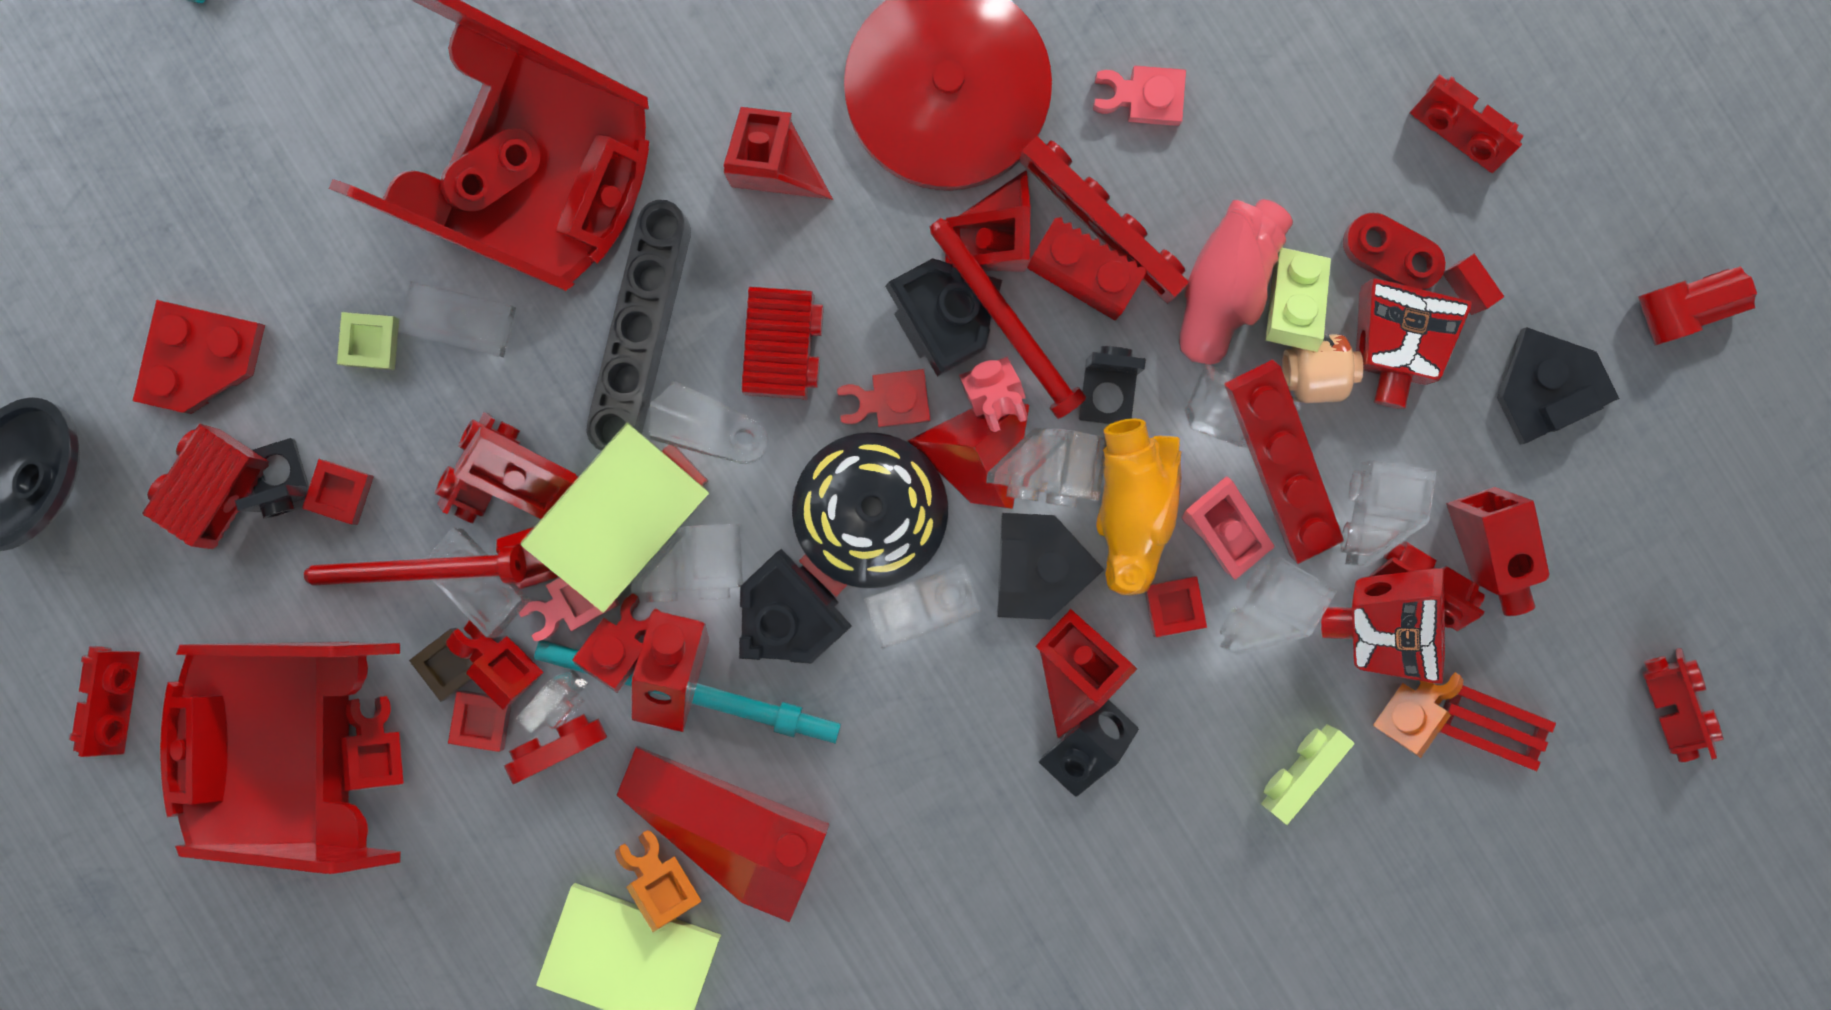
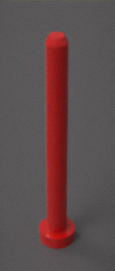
M939 218L931 224L929 228L932 237L1053 399L1054 403L1049 409L1055 417L1060 419L1081 405L1087 397L1080 387H1075L1071 390L949 222Z
M504 546L500 549L498 555L311 565L304 571V579L307 583L317 586L499 576L503 583L512 584L523 581L526 574V558L520 546Z

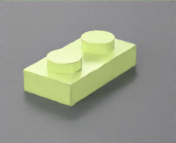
M1282 247L1278 252V261L1273 267L1265 341L1318 352L1324 340L1331 258Z
M1326 724L1322 730L1314 729L1299 745L1297 752L1301 756L1288 771L1285 769L1279 770L1267 783L1264 789L1267 797L1261 805L1288 825L1355 743L1340 730Z

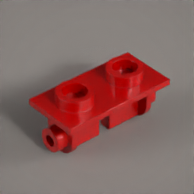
M1438 74L1427 88V93L1409 112L1430 130L1436 132L1492 174L1522 145L1520 141L1524 135L1517 131L1519 125L1508 120L1488 104L1479 113L1473 108L1479 98L1456 82L1453 76L1446 79Z
M483 412L479 422L472 419L468 423L458 447L465 451L481 425L517 444H520L517 437L521 430L501 421L496 430L492 428L495 419L490 414ZM448 466L440 477L435 489V495L440 496L437 504L445 514H448L453 504L458 506L454 515L469 523H474L477 516L483 517L493 495L457 478L454 475L455 469Z
M1394 540L1390 543L1383 556L1388 561L1371 573L1370 576L1433 569L1437 560L1407 541L1400 544ZM1445 566L1442 568L1444 569L1445 627L1452 628L1458 632L1484 615L1485 611L1479 607L1484 601L1485 594L1479 591V584Z
M89 646L88 655L82 656L81 662H83L79 692L86 693L88 696L87 702H77L73 731L69 735V740L74 741L73 751L79 752L78 756H107L125 753L140 651H111L112 648Z
M1682 648L1676 649L1677 662L1668 664L1665 656L1645 661L1644 664L1647 671L1643 672L1642 675L1646 680L1655 709L1676 704L1678 712L1659 717L1670 754H1676L1679 762H1688L1700 757L1698 749L1708 747L1711 759H1717L1715 742L1724 740L1714 709L1703 711L1697 692L1707 690L1697 660L1686 662Z

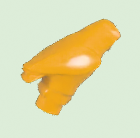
M1137 418L1111 423L1103 430L1107 445L1103 449L1105 457V467L1103 469L1105 484L1101 507L1096 521L1097 531L1099 535L1105 537L1108 546L1107 568L1105 572L1107 586L1110 590L1127 596L1146 592L1155 577L1162 551L1170 540L1176 525L1182 481V451L1179 450L1180 438L1162 435L1149 438L1146 422Z

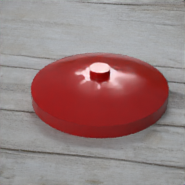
M886 0L864 21L850 47L844 74L845 101L849 119L860 143L868 154L886 171L905 182L922 188L943 191L964 190L988 183L1008 172L1020 161L1022 150L1036 136L1039 137L1051 101V65L1045 44L1038 30L1029 17L1011 0Z

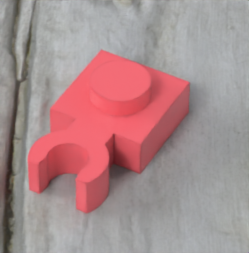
M1134 66L1131 80H1124L1119 73L1113 70H1101L1095 76V84L1111 86L1114 90V97L1108 100L1095 99L1093 110L1101 114H1109L1116 111L1120 106L1129 107L1128 122L1180 126L1183 117L1186 70Z
M1008 357L997 361H984L976 365L972 370L959 375L964 392L976 417L984 414L988 427L993 432L1001 430L998 420L1005 415L1015 414L1020 422L1027 420V412L1022 400L1026 398L1024 390Z
M558 578L545 585L553 599L548 602L544 600L528 602L519 609L518 613L520 617L532 614L534 611H539L545 616L546 623L544 628L531 635L534 641H540L551 637L557 631L560 621L563 619L570 631H574L616 608L620 603L616 598L603 613L564 580Z

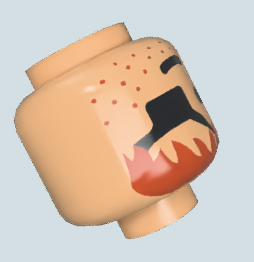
M1324 334V340L1318 352L1296 347L1285 349L1282 359V371L1289 390L1293 391L1296 399L1302 403L1341 402L1350 395L1353 384L1362 381L1363 358L1360 351H1352V347L1345 336L1340 334Z

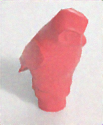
M1262 199L1255 206L1239 200H1233L1225 217L1199 253L1188 279L1189 283L1186 285V309L1179 336L1180 351L1192 362L1208 365L1219 363L1227 354L1235 330L1244 324L1253 326L1260 319L1267 302V287L1272 275V269L1278 261V252L1286 242L1285 235L1293 225L1292 217L1279 204Z

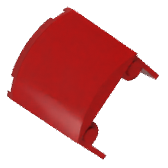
M412 0L456 23L448 46L450 60L462 74L482 83L450 163L496 132L506 129H520L530 134L537 142L540 150L539 167L529 179L486 208L474 212H465L453 208L442 195L440 179L415 170L404 171L395 176L388 185L383 199L335 179H332L328 189L567 291L575 285V283H572L593 263L598 264L618 238L633 210L641 189L649 153L650 140H645V109L649 110L648 97L461 0ZM511 145L507 149L506 158L508 162L517 166L522 161V152L517 146ZM466 175L462 181L464 191L469 195H474L479 190L478 179L474 175Z
M289 642L180 644L176 655L186 656L179 680L167 683L160 741L161 779L167 817L178 816L185 842L183 845L175 846L178 856L322 874H337L400 863L401 851L367 848V821L358 807L349 803V791H345L341 738L349 737V722L345 714L346 703L349 700V696L356 694L364 684L368 674L367 656L400 654V643Z

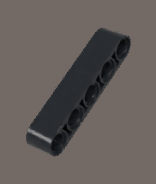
M668 200L649 202L641 209L637 218L587 420L586 433L588 439L600 451L608 444L603 437V427L610 418L621 417L625 424L628 422L641 434L643 433L691 238V227L688 219L676 204ZM663 216L676 218L677 229L670 238L662 240L653 237L652 227L659 218ZM651 266L662 267L665 272L662 285L652 291L643 290L640 286L642 272ZM639 316L649 317L652 323L650 335L641 342H631L627 334L630 322ZM634 366L639 373L637 387L632 392L620 393L615 386L617 373L622 368Z

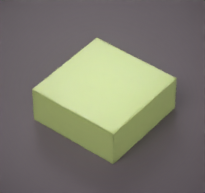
M341 312L337 364L350 367L395 370L399 318Z

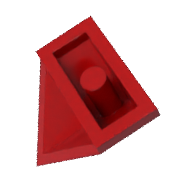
M740 107L724 161V174L732 188L834 200L791 122L792 113Z
M1027 169L960 215L946 218L984 271H1026L1030 261L1031 209ZM945 254V262L952 264Z
M1024 404L1028 418L1029 405ZM971 408L907 440L924 453L937 471L970 503L1013 509L1027 420L1020 422L1015 414L1005 415L998 420L1001 430L993 432L988 427L985 415L976 417Z
M1072 609L1035 646L1040 650L1057 739L1099 710L1137 670L1127 658Z

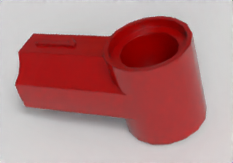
M1739 266L1705 276L1703 279L1688 284L1685 280L1640 295L1638 299L1655 346L1702 331V326L1754 309L1757 290L1752 277L1747 275L1742 267Z

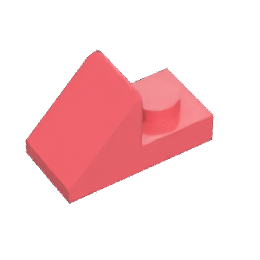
M1227 476L1185 510L1181 517L1205 541L1224 571L1234 580L1275 547L1234 482Z

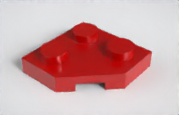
M156 300L132 401L193 414L209 404L208 400L231 386L236 387L254 375L265 325Z

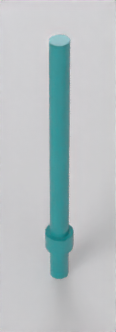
M545 640L538 642L534 655L535 660L588 674L572 661L579 650ZM634 671L629 676L624 685L632 687V677ZM698 683L692 700V704L773 726L775 733L793 738L798 733L836 744L841 723L802 713L803 707L785 702H782L781 706H777ZM654 690L652 692L669 697L667 694L660 691Z

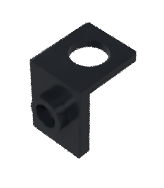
M1101 346L1100 353L1092 352L1086 359L1082 392L1087 398L1080 405L1079 420L1111 424L1124 419H1132L1137 375L1145 370L1146 359L1132 357L1133 350L1123 347ZM1112 383L1119 387L1123 395V401L1117 411L1104 413L1096 408L1093 403V392L1098 385Z
M288 438L253 449L252 451L264 459L273 455L283 456L290 465V474L287 480L280 485H271L263 476L260 477L258 484L253 487L254 495L235 500L237 510L261 512L263 519L277 517L294 511L293 503L304 500L309 489V483L295 439Z
M1108 700L1099 710L1080 722L1075 729L1048 750L1039 760V764L1071 794L1077 797L1119 763L1139 728ZM1099 715L1109 717L1116 724L1119 730V739L1109 737L1102 730L1099 724Z

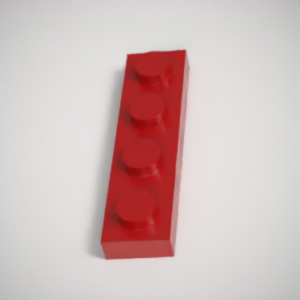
M1036 136L1022 150L1019 162L1104 244H1108L1111 250L1117 249L1119 256L1126 255L1128 262L1135 260L1137 267L1145 266L1146 275L1143 281L1167 304L1186 287L1189 281L1182 275L1186 271L1182 263L1169 251L1163 249L1159 253L1144 239L1148 235L1146 229L1128 213L1121 217L1107 203L1110 196L1097 181L1091 177L1083 180L1069 167L1072 159L1062 147L1052 140L1045 144Z
M1272 359L1224 383L1290 557L1299 564L1344 542L1281 366Z

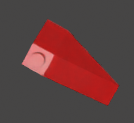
M639 746L634 750L616 795L741 903L787 922L791 921L827 834L829 823Z

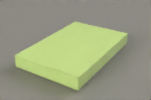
M627 422L521 541V546L604 613L705 499L709 492Z
M574 883L567 896L536 986L603 1010H695L721 934L679 919H674L657 931L652 932L636 904Z

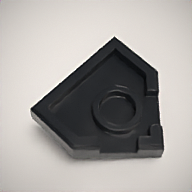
M932 258L886 284L885 287L898 308L894 313L918 357L926 356L937 377L985 350L992 317L958 270L953 267V264ZM988 275L1000 292L1003 280Z
M1528 327L1520 330L1514 347L1516 351L1507 377L1503 379L1497 397L1520 445L1535 440L1549 432L1558 431L1604 409L1603 406L1620 399L1597 351Z
M1002 513L997 617L1050 620L1104 571L1102 566L1055 515Z
M782 548L740 586L742 636L739 638V659L760 660L765 658L811 664L847 632L852 625L835 608L839 603L837 599L803 565L799 568Z

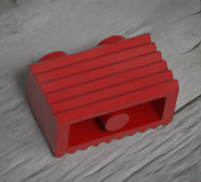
M1062 217L1053 220L1027 266V269L1114 321L1123 313L1146 275L1145 266L1137 267L1135 260L1128 262L1126 255L1119 256L1117 249L1110 251L1108 244L1100 246L1099 238L1091 240L1090 233L1082 235L1081 228L1073 229L1071 222L1064 224Z
M749 287L742 374V393L746 396L808 400V388H818L820 357L811 356L812 336H822L824 307L823 305L814 304L815 296L813 291Z
M199 424L196 430L189 431L179 441L176 447L178 458L169 472L158 477L150 486L147 494L150 502L142 514L166 529L168 533L184 541L185 544L191 547L213 550L218 546L219 540L224 537V532L230 528V523L235 520V514L239 512L235 500L245 498L252 493V488L258 484V479L263 476V471L269 467V461L221 429Z

